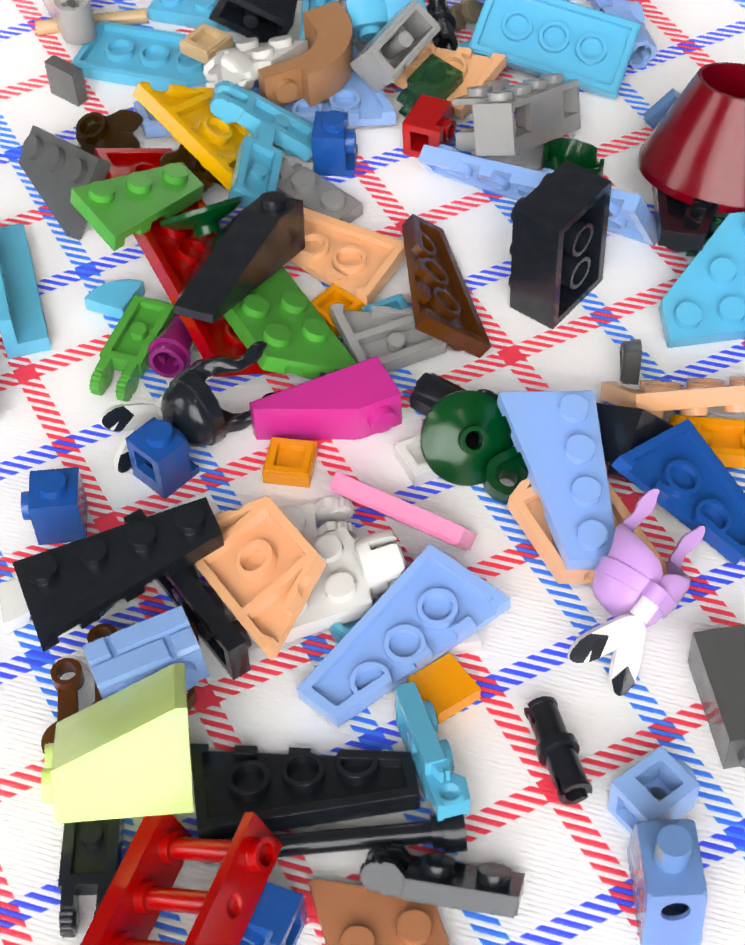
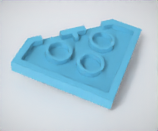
M745 212L729 213L704 245L703 250L696 255L661 300L658 310L667 348L745 339Z

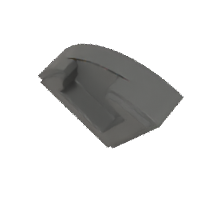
M641 339L623 341L620 345V381H622V384L638 385L642 359Z

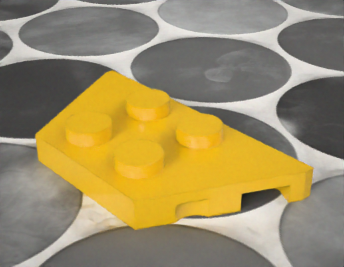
M142 81L138 83L132 95L171 133L175 140L180 142L200 162L203 168L208 170L230 192L239 146L246 134L251 137L252 134L245 127L237 124V122L225 123L219 117L212 115L209 105L211 99L214 98V88L199 86L197 88H190L185 85L170 84L167 91L153 90L149 82Z

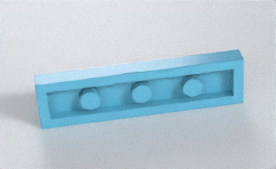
M23 223L0 227V333L8 359L52 350Z

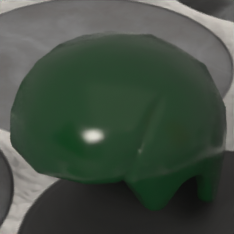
M556 138L544 143L541 171L543 168L556 170L563 162L568 160L600 176L603 175L605 160L601 158L598 163L597 149L592 144L569 138Z

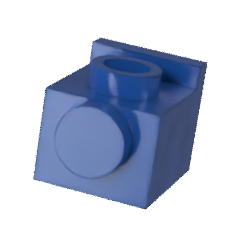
M337 110L316 111L311 135L314 172L320 176L354 177L358 144H356V129H349L348 112Z
M153 417L125 438L133 475L164 499L168 498L200 472L199 466L189 459L188 450L190 446L186 437L165 420H158Z
M266 882L239 945H296L307 921L303 894Z

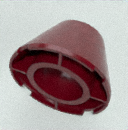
M717 62L702 66L643 143L637 159L638 168L644 178L658 190L690 205H693L694 198L720 204L718 208L720 213L745 212V64Z

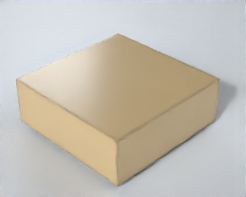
M203 23L179 41L182 54L206 64L212 57L217 55L218 51L233 48L234 42L232 35Z

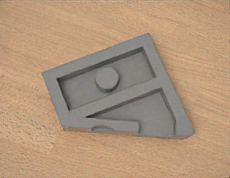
M341 303L330 305V317L348 352L357 363L377 356L386 371L391 372L446 353L447 343L415 329L413 308L396 310L389 306L372 305L371 312L345 311L344 304Z

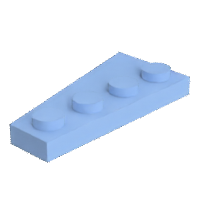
M594 390L499 392L497 405L502 417L506 416L512 430V441L517 453L521 452L529 471L527 477L534 493H538L545 510L544 518L566 570H594L601 556L609 554L615 532Z
M429 544L296 688L298 698L339 728L395 689L397 685H401L408 677L425 668L511 608V598Z

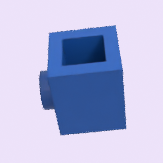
M79 467L30 471L29 491L21 492V512L24 521L31 520L38 545L68 543L87 537L88 502Z

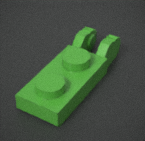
M134 295L99 354L100 360L90 379V393L100 396L104 395L112 383L114 370L122 373L116 385V399L125 402L130 401L138 388L140 376L143 377L149 367V345L170 324L172 318L178 316L174 314L172 303Z

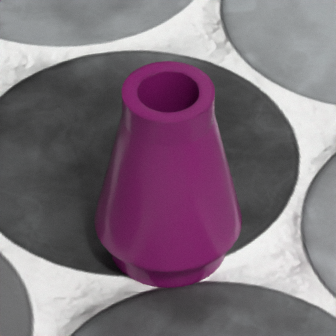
M179 315L172 318L170 324L148 347V361L151 369L158 375L167 378L176 377L191 364L193 340Z

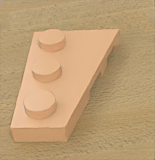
M430 41L392 83L417 97L424 94L451 101L454 116L463 120L472 109V105H453V99L468 94V87L485 85V82L495 80L507 66L506 55L492 53L491 57L476 55L472 53V49L459 46L456 51L437 48Z

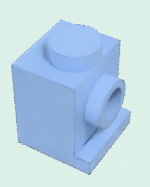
M660 746L611 782L607 810L632 835L635 823L680 819L696 806L700 784L697 782L692 769L680 759L675 760Z

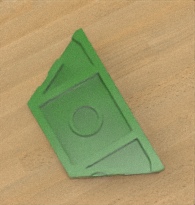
M283 266L223 315L247 349L258 341L267 343L262 357L257 361L259 367L264 371L280 374L292 373L302 378L313 380L320 377L321 372L332 373L357 364Z

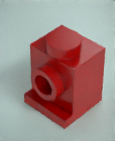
M421 94L402 122L404 155L419 158L423 145L438 148L439 144L451 142L456 127V122L452 119L454 109L451 101Z

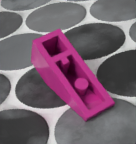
M377 356L249 403L253 434L257 440H271V437L299 440H360L376 433L386 432L392 427L402 424L401 392Z

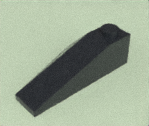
M269 191L261 194L259 198L240 211L208 241L174 304V314L214 323L305 248L303 200L286 197L282 192Z

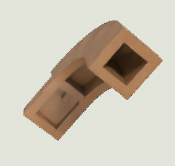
M338 1L303 12L304 35L309 49L294 58L258 69L259 89L262 97L278 106L304 99L309 107H312L335 95L347 83L353 72L350 62L354 59L353 30L348 13Z

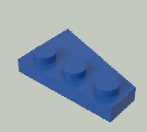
M689 419L622 454L611 465L644 493L653 488L659 489L657 503L691 531L698 526H705L702 540L733 565L745 559V493Z

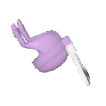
M654 488L638 500L632 514L616 527L609 554L601 556L594 569L591 585L593 594L601 606L615 618L579 636L567 652L568 658L572 662L590 663L613 651L609 669V682L611 689L618 696L625 695L636 681L643 653L645 628L655 625L661 618L665 619L677 607V604L688 591L691 578L682 571L681 565L685 556L702 541L705 533V526H698L696 529L683 535L668 559V574L663 575L659 559L645 542L633 532L655 508L660 490Z

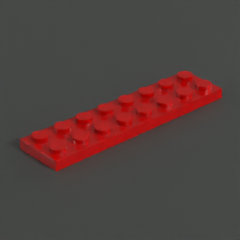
M95 148L94 155L112 163L105 179L107 180L128 175L132 172L159 167L161 157L165 153L171 152L172 149ZM200 199L174 216L204 207L206 204L203 199ZM160 217L152 222L151 230L141 236L133 233L174 306L208 241L219 231L196 238L194 230H173L160 227L159 222L168 219ZM179 315L203 359L210 357L236 359L247 351V348L224 316L220 317L216 322L210 323ZM256 362L242 371L221 373L213 377L269 374L275 372L262 370Z

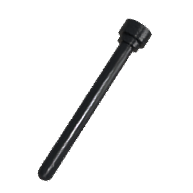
M430 814V820L275 835L283 845L277 858L372 849L373 845H378L379 842L381 844L386 842L387 845L395 843L403 846L433 843V849L445 848V853L467 851L464 814L444 818L443 821H438L435 814ZM203 862L205 864H215L212 862Z

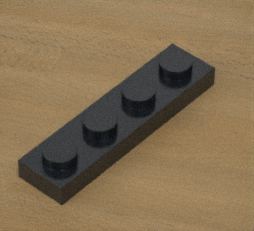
M138 509L123 519L124 523L127 524L147 516L141 509ZM193 564L170 578L162 575L155 579L176 607L182 605L187 619L195 624L199 637L233 680L251 670L247 649L252 646L247 631L238 620L230 622L224 614V606L215 590L211 586L204 589L197 580L198 575Z

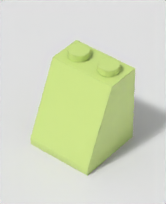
M173 663L56 723L54 743L45 744V768L41 770L43 803L53 802L55 824L194 812L185 663Z

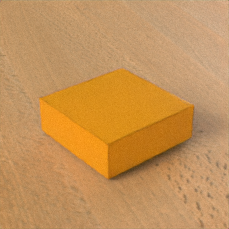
M333 284L314 298L311 304L338 337L340 335L330 317V305L341 303L344 304L345 311H362L365 303L336 284Z
M271 437L262 470L263 483L310 488L318 455L317 441Z
M450 652L407 678V683L415 682L423 702L431 701L438 724L481 698V688Z

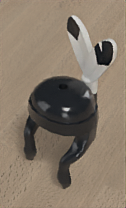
M264 341L253 343L244 355L236 359L210 357L195 361L189 367L183 369L169 383V387L164 391V394L151 404H121L105 410L99 417V423L102 427L111 431H127L115 454V470L124 473L132 468L125 438L153 417L159 420L163 418L169 422L172 427L177 428L186 437L189 445L194 447L212 446L222 441L227 433L241 431L252 424L250 410L243 413H231L223 410L205 381L208 377L227 372H239L255 364L262 357L267 343ZM277 392L267 393L264 396H262V398L275 394Z

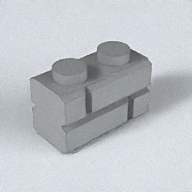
M413 0L396 12L350 62L351 68L372 90L379 92L398 78L404 71V68L417 57L441 30V27L419 1Z

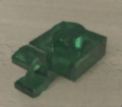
M431 54L407 78L408 87L402 90L397 97V101L404 105L399 110V114L406 118L421 94L446 100L463 83L462 71L436 55Z

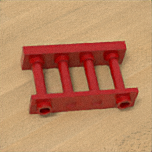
M254 812L244 813L232 840L194 838L172 814L144 816L80 945H239L283 845ZM185 860L221 863L209 891L172 888ZM161 911L198 914L185 944L147 940Z

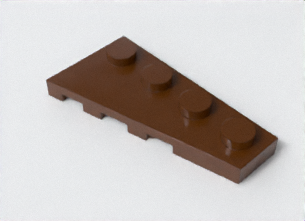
M412 214L402 224L415 329L447 343L455 351L460 352L463 350L481 358L492 346L444 230Z

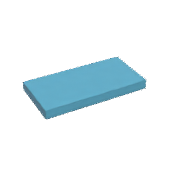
M485 0L468 48L472 49L473 54L491 57L492 53L506 55L507 67L536 76L548 73H564V80L578 79L580 90L616 101L642 24L566 0Z
M99 20L96 25L97 37L93 41L83 44L71 64L82 68L84 78L137 87L138 83L142 81L149 82L152 89L158 91H167L170 84L192 87L209 82L206 81V77L203 74L204 63L180 52L179 41L185 38L187 34Z

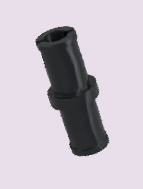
M542 696L535 698L528 703L529 708H524V714L538 743L535 751L539 763L548 768L559 802L565 805L580 803L588 798L587 793H592L593 789L578 757L580 746L577 738L567 731L558 709V703L554 697Z

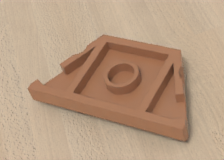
M321 879L309 881L310 893L325 945H450L436 905L401 900L402 898L381 895L379 891L373 893L371 890L367 891L365 886L362 887L360 885Z

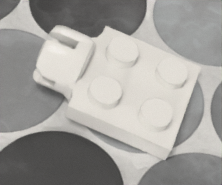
M290 35L277 36L269 39V42L259 43L258 38L255 37L235 42V48L218 51L216 56L203 65V74L206 77V81H209L206 83V87L215 88L219 81L228 80L250 91L255 80L258 79V69L303 54L309 49L307 40L292 41Z
M347 526L306 539L327 565L284 644L330 629V626L334 623L340 622L345 624L360 619L373 606L374 598L378 594L386 592L406 569V562L401 547L397 543L392 542L398 540L392 530H381L360 538H353L349 534Z

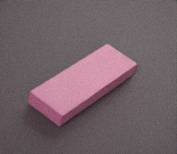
M337 471L329 486L332 488L331 491L344 498H349L353 502L464 551H467V549L471 550L477 537L475 533L461 525Z

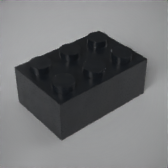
M566 160L553 173L546 174L540 184L530 194L516 202L511 212L513 229L509 252L512 256L511 275L508 281L510 287V308L553 330L603 280L612 181Z

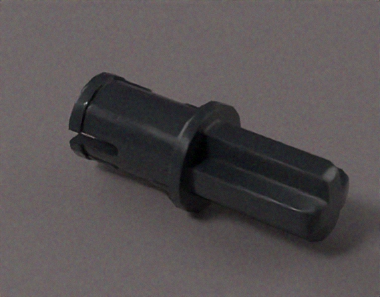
M428 0L429 5L426 9L441 27V30L432 39L435 47L448 49V44L450 43L451 50L455 51L458 46L454 32L456 20L449 11L447 0Z

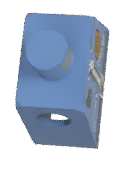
M671 819L635 823L627 847V858L640 945H701L707 904V887L694 820ZM675 903L674 910L680 915L668 916L663 914L661 910L665 906Z

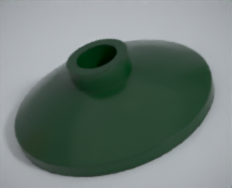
M242 196L217 202L162 220L159 224L160 227L167 229L194 230L196 238L220 231L218 222L237 209L243 202Z
M457 391L441 398L427 413L421 428V450L430 469L443 480L461 486L477 485L483 483L489 461L494 456L513 447L512 430L506 416L502 417L497 400L478 391ZM471 431H476L479 435V442L474 448H468L465 442L467 434Z

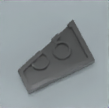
M33 125L29 136L23 143L18 163L68 237L81 240L88 222L70 203L71 188L105 180L112 163L45 129Z

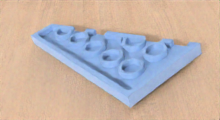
M439 144L438 148L423 145L418 161L428 172L515 201L526 197L540 184L546 174L555 171L543 168L540 172L493 161L482 156L467 155L445 144ZM611 188L607 231L654 247L657 242L656 221L642 195Z

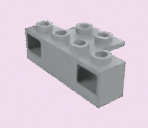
M564 73L542 74L537 79L523 80V84L510 85V80L487 81L485 85L468 87V94L453 99V105H472L474 128H467L455 133L456 149H475L476 156H515L581 128L578 79L564 80Z

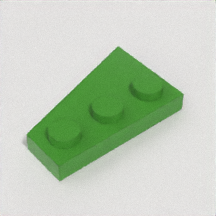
M183 162L169 163L165 166L141 172H132L128 175L71 188L70 203L109 247L116 251L125 245V238L133 233L141 236L151 230L153 221L160 217L170 218L202 199L204 184Z

